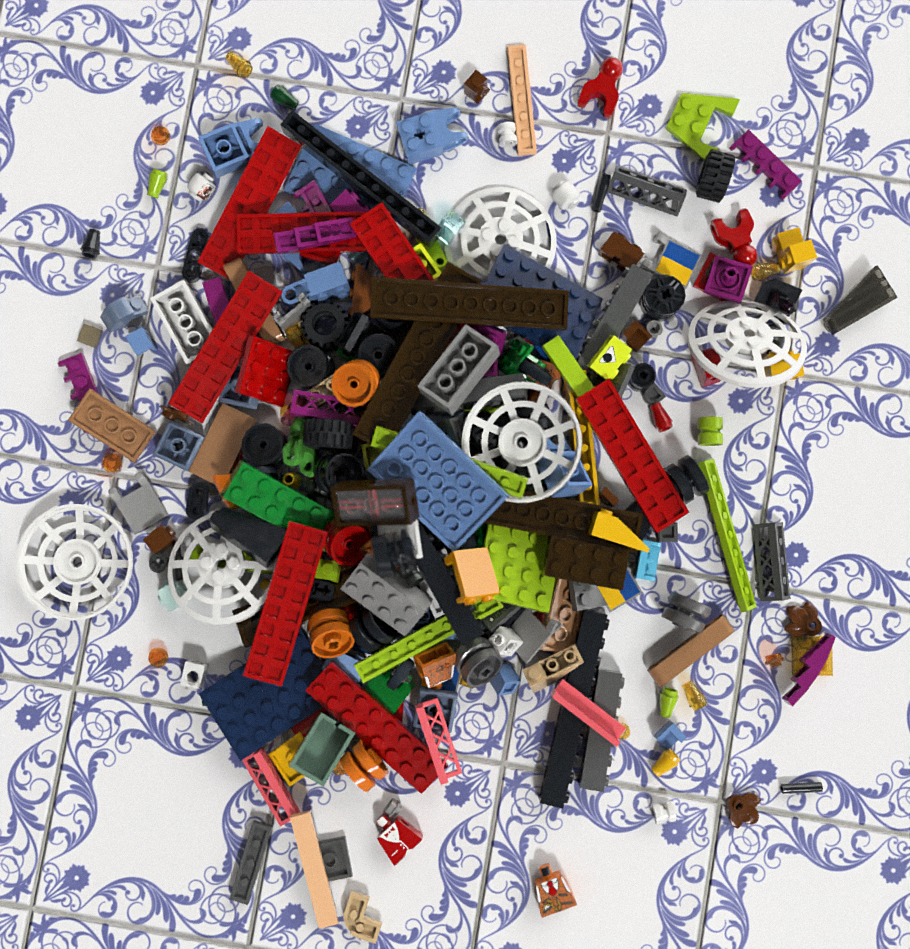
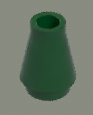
M277 84L271 92L270 98L273 99V102L293 111L297 108L299 101L283 85Z

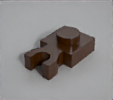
M604 487L599 492V499L605 506L610 505V507H613L619 502L607 487Z

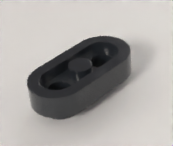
M195 482L189 488L186 514L190 519L198 520L206 515L210 489L206 483ZM200 488L203 489L202 495L198 494V489ZM196 507L200 508V512L198 514L194 512V509Z

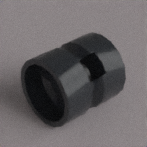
M647 363L637 364L630 377L628 386L636 392H642L650 387L656 378L654 368Z

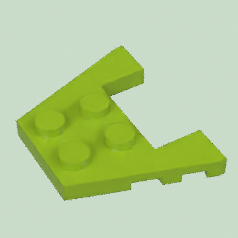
M681 93L666 130L682 144L687 145L695 156H699L705 161L711 149L718 151L717 148L700 141L713 111L716 110L732 117L740 99Z

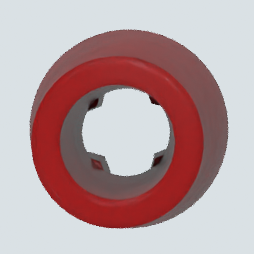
M656 403L650 407L655 429H658L659 433L673 427V420L664 410L661 403Z

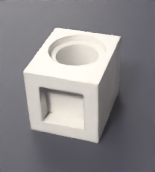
M499 626L488 639L489 643L499 654L512 656L523 643L513 629Z
M194 660L186 661L180 685L186 686L185 689L197 691V689L204 687L209 664ZM192 671L198 674L197 681L191 679Z

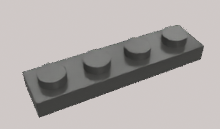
M256 820L253 821L229 898L230 900L246 905L250 903L273 828L272 825Z

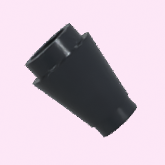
M89 229L80 248L81 254L84 257L96 259L97 255L100 254V231Z

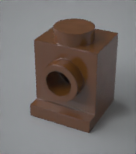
M475 70L464 83V94L479 104L490 91L487 87L488 79Z

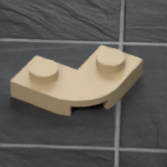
M351 890L343 916L345 925L352 936L376 944L382 922L364 916L370 896Z

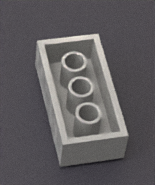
M465 325L419 383L418 389L423 396L453 416L500 355L498 345L468 325Z
M369 552L341 587V590L403 636L408 634L427 611L433 600L418 587L409 589L405 584L406 580L401 578L397 572L396 576L381 579L374 556Z

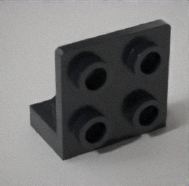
M354 312L336 347L353 356V350L362 336L369 333L385 334V331L368 321L369 317Z

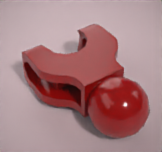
M616 57L605 59L600 65L598 76L584 84L578 99V107L585 108L591 99L598 98L605 105L603 117L611 118L619 99L618 91L615 88L616 80L623 73L622 63Z
M744 208L738 211L736 215L738 226L736 228L726 226L720 218L711 220L710 229L715 242L720 246L726 247L730 254L733 253L734 261L754 265L757 261V250L754 246L750 245L752 242L750 234L754 228V221L748 209Z

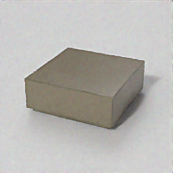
M83 324L77 341L97 349L103 331Z

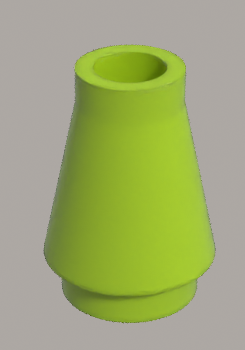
M154 168L152 172H149L147 195L158 199L168 180L166 178L167 173Z
M670 687L662 688V691H660V716L671 718L679 695H677L678 690Z

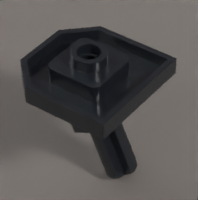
M775 278L762 283L754 302L773 307L789 317L793 312L797 311L795 308L796 302L802 289ZM774 316V317L777 318L782 324H784V325L786 324L783 320H781L780 318Z

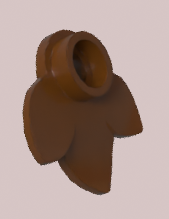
M169 405L167 407L159 406L162 409L160 413L162 416L173 422L177 418L193 427V423L187 420V414Z
M806 602L803 608L799 606H789L786 608L787 614L792 621L784 628L787 633L795 637H801L805 634L815 636L820 633L822 624L817 618L818 611L813 604ZM814 623L815 628L811 629L808 624Z
M750 792L742 796L739 794L730 795L726 804L730 811L729 821L731 825L738 829L743 822L751 825L757 823L759 813L755 807L761 802V798Z

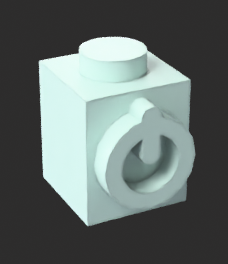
M182 580L174 581L176 592L181 598L188 589ZM167 581L157 591L159 594L158 600L162 606L166 607L167 611H173L179 606L172 596L169 582Z

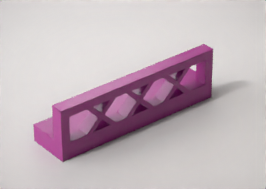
M295 389L293 391L289 411L291 416L308 419L326 418L343 420L352 423L354 427L357 426L361 419L353 411L356 407L346 406L348 410L345 413H338L333 406L339 403V401L334 396ZM297 395L305 396L310 403L304 407L296 406ZM319 399H323L329 407L325 410H318L314 403ZM366 402L365 404H363V405H361V406L367 408V406L369 405V403Z

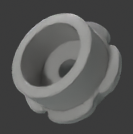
M649 320L646 322L645 329L652 335L651 338H657L658 335L662 334L663 328L659 321Z
M392 798L384 810L388 817L392 815L396 817L402 808L400 800Z

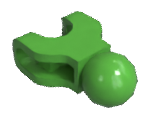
M296 417L291 421L289 427L291 435H289L288 443L283 446V461L290 467L299 465L302 474L307 477H313L314 469L320 460L317 449L308 448L303 445L304 426L308 418ZM309 462L312 463V467H311L310 470H309Z

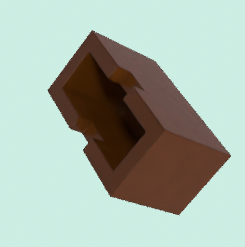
M616 232L611 234L598 253L607 262L611 263V261H614L618 264L616 268L621 272H624L626 267L630 268L632 264L637 265L645 254L638 245H632L623 234H617Z

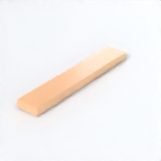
M526 44L507 46L514 123L516 127L515 133L518 141L517 153L518 156L536 155L537 149Z
M308 810L290 815V820L318 927L320 929L336 925L339 920L311 812Z

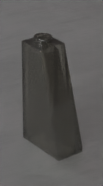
M878 265L869 270L822 319L825 329L832 335L898 298Z

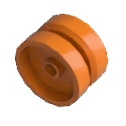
M361 359L351 360L335 371L331 383L333 394L339 402L346 406H361L374 396L380 385V376L378 370L370 362Z
M329 608L315 613L308 620L307 629L314 654L322 658H334L347 653L353 647L355 639L350 631L349 615L345 611Z
M360 740L353 746L354 753L346 752L339 761L351 780L360 789L369 792L376 784L375 779L382 780L389 773V770L374 750Z

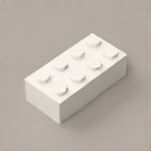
M182 280L150 299L186 365L190 367L212 332L213 327L190 285L185 280Z

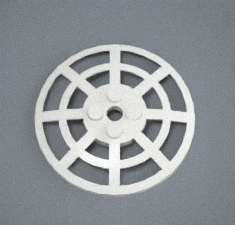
M507 187L483 189L463 200L450 216L444 236V250L447 261L461 268L469 263L476 272L486 276L487 279L504 245L497 244L495 239L498 236H503L506 239L504 244L519 252L521 249L532 252L529 258L533 260L536 259L537 255L548 258L545 266L549 269L551 268L557 246L554 224L545 208L527 193ZM492 192L510 193L508 202H492L485 205L479 196ZM517 195L531 201L539 208L542 214L533 218L525 209L515 204ZM470 201H473L478 209L468 217L464 226L453 225L455 218L462 208ZM505 207L503 217L492 218L488 209ZM513 210L521 213L527 221L518 225L515 221L511 220ZM481 214L486 223H484L480 230L470 228L473 220ZM547 221L550 229V251L540 247V234L537 224ZM531 227L534 233V245L523 241L522 232ZM451 232L462 234L461 247L464 256L454 262L450 250ZM467 235L478 237V248L470 253L467 247ZM483 255L490 261L489 269L485 270L480 267L473 259Z
M727 300L711 304L696 314L688 330V347L696 362L712 376L736 386L764 388L782 384L799 372L807 354L805 337L795 322L779 310L754 301L742 300L741 304ZM733 306V308L723 310L716 315L708 313L721 307ZM736 312L739 317L732 321L723 318V316ZM745 312H753L762 316L759 319L747 317ZM774 316L783 320L794 332L787 331L786 327ZM699 318L711 320L707 328V336L695 339V327ZM772 320L781 330H772L766 322ZM716 322L727 326L725 332L714 334ZM773 337H784L783 349L772 343ZM790 338L800 340L801 353L797 361L788 354ZM725 339L726 344L731 349L726 352L717 343L718 340ZM709 342L723 359L716 366L703 355L698 345ZM769 349L777 354L766 360L761 358V354H764ZM739 353L752 356L753 360H745L735 356ZM782 359L791 366L790 369L781 374L765 377L764 367L773 365ZM730 362L741 366L755 367L757 378L739 376L725 371V368Z
M512 382L489 391L473 406L463 427L462 451L470 458L481 462L486 461L487 464L497 467L492 458L502 455L509 462L506 470L513 473L517 466L528 467L531 478L528 479L527 484L533 483L536 495L523 496L522 498L509 495L505 499V501L533 502L554 494L571 478L581 456L582 434L574 411L558 393L536 383ZM526 388L534 389L541 393L537 403L525 400L512 402L508 391ZM501 394L505 405L496 410L488 421L476 417L489 400ZM548 395L564 407L571 418L570 421L560 424L556 416L548 408L544 407ZM531 407L534 410L530 419H519L515 408ZM507 411L511 422L506 424L504 428L494 425L495 420ZM541 412L550 418L555 427L543 430L537 423ZM474 424L484 429L481 439L483 453L471 457L469 438L472 425ZM572 428L575 429L576 450L573 462L562 457L565 445L563 432ZM489 432L499 435V447L489 451L488 435ZM558 434V451L556 454L546 448L547 438ZM520 437H525L528 440V445L525 448H520L517 444ZM542 457L553 461L544 472L538 474L536 462ZM558 464L569 469L559 483L544 492L541 480L550 475Z
M82 504L62 505L44 512L26 529L17 548L15 559L16 575L26 598L44 614L68 621L95 617L113 606L128 586L133 569L131 543L119 522L103 510ZM75 510L76 522L63 524L56 529H53L46 522L49 518L59 513ZM84 511L99 514L109 520L112 525L104 531L96 525L84 522ZM40 527L48 536L41 544L38 556H25L30 539ZM76 528V539L65 541L59 535L65 530ZM84 528L93 530L100 537L94 543L84 540ZM117 530L122 535L126 544L128 560H118L116 547L110 538ZM53 540L59 548L55 552L54 557H45L47 547ZM104 543L108 544L112 559H102L99 548ZM77 556L82 560V564L78 568L73 564ZM25 564H37L38 574L44 587L35 594L27 581ZM44 564L53 565L57 575L50 582L46 576ZM101 567H111L109 577L103 584L97 575ZM117 567L127 568L124 583L113 597L107 588L114 580ZM62 582L73 585L72 596L61 593L56 587ZM91 582L97 589L89 595L80 596L81 585ZM48 593H51L61 600L70 602L69 613L53 610L45 605L41 599ZM99 595L107 602L103 607L92 612L77 614L79 602L92 600Z
M234 510V511L240 512V513H242V514L251 516V517H253V518L259 519V518H257L256 516H254V515H252V514H250V513H247V512H244V511ZM210 513L192 523L176 541L168 563L169 588L178 606L194 619L211 625H231L252 617L264 607L271 581L259 600L250 591L257 583L261 570L273 571L274 574L279 555L274 560V563H271L266 569L257 561H246L242 550L223 536L220 537V541L209 544L205 537L216 531L209 528L200 533L197 526L210 519L213 514ZM191 533L195 539L187 548L184 559L175 560L181 543ZM199 543L203 548L199 559L189 560L193 549ZM221 560H226V566L223 569H218V563ZM182 568L183 580L188 589L181 598L178 596L173 583V569ZM188 568H198L200 578L193 585L189 579ZM245 569H254L252 578L245 586L240 581ZM205 583L214 587L213 599L205 597L198 592ZM234 585L239 591L231 597L221 599L222 589ZM194 596L203 603L213 605V617H206L194 612L186 606V603ZM243 597L251 605L247 610L237 615L221 618V605L234 603Z

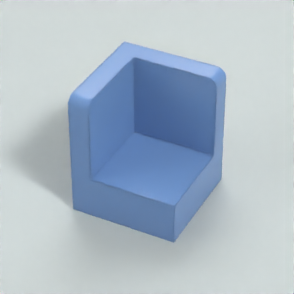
M143 327L125 336L137 356L150 349L153 351L158 350L149 332Z
M508 663L503 664L500 672L490 683L497 695L501 696L514 694L521 679L512 665Z
M670 720L653 735L665 750L671 748L677 741L682 743L687 738Z

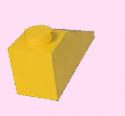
M601 509V512L594 511L588 534L649 552V548L617 517L612 516L613 512Z

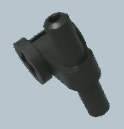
M181 546L177 551L175 560L184 559V557H181ZM154 554L149 560V567L153 572L161 573L168 567L170 558H166L162 554ZM156 559H160V562H164V564H161L160 568H157L156 565L152 564L155 563ZM175 568L176 581L183 580L182 568Z

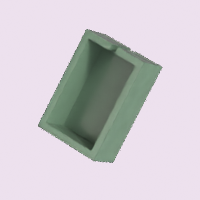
M319 712L288 765L324 787L355 732L340 723L335 726V720Z

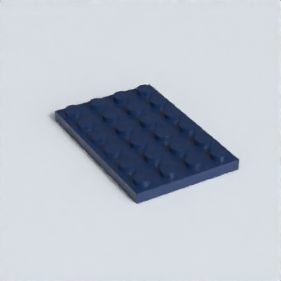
M506 244L502 246L484 283L485 285L569 290L566 331L516 327L504 328L541 348L559 335L575 360L603 301V298Z
M301 629L298 631L282 686L243 676L247 664L245 663L199 693V696L240 761L323 707L305 691L311 682L323 671V664L319 657L313 653L311 645Z

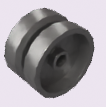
M671 592L668 602L678 607V609L666 607L661 617L688 631L690 629L702 634L705 624L703 621L696 619L695 615L708 618L712 608L681 594Z
M479 636L466 645H461L455 652L454 667L470 687L476 688L487 684L497 676L503 666L502 657L493 649V646L485 637Z

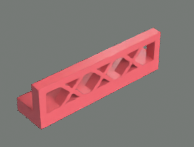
M561 679L550 694L552 698L617 747L620 743L618 739L626 727L565 680Z
M436 697L416 704L415 708L440 784L443 785L448 783L447 778L461 774L462 770L438 698ZM436 704L437 712L434 718L426 714L424 707ZM435 722L443 726L440 736L432 733L431 729ZM441 741L449 744L450 748L446 755L438 751ZM447 759L455 763L456 770L445 772L444 765Z
M263 746L242 760L280 827L291 821L290 815L300 813L298 806ZM254 757L260 768L252 767L248 760ZM260 773L265 775L269 785L260 782ZM270 790L274 791L279 802L270 799ZM280 806L284 808L288 815L284 819L278 813Z

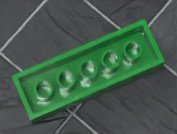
M242 460L238 462L220 493L224 499L284 529H287L289 521L324 530L326 525L335 519L333 510Z

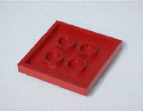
M249 335L235 392L277 407H283L290 382V377L287 373V362L293 351Z

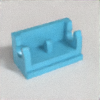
M642 540L649 548V552L638 550L633 577L655 581L661 543Z

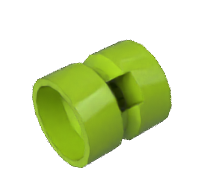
M699 417L698 429L701 432L698 434V445H723V434L720 432L723 429V417Z

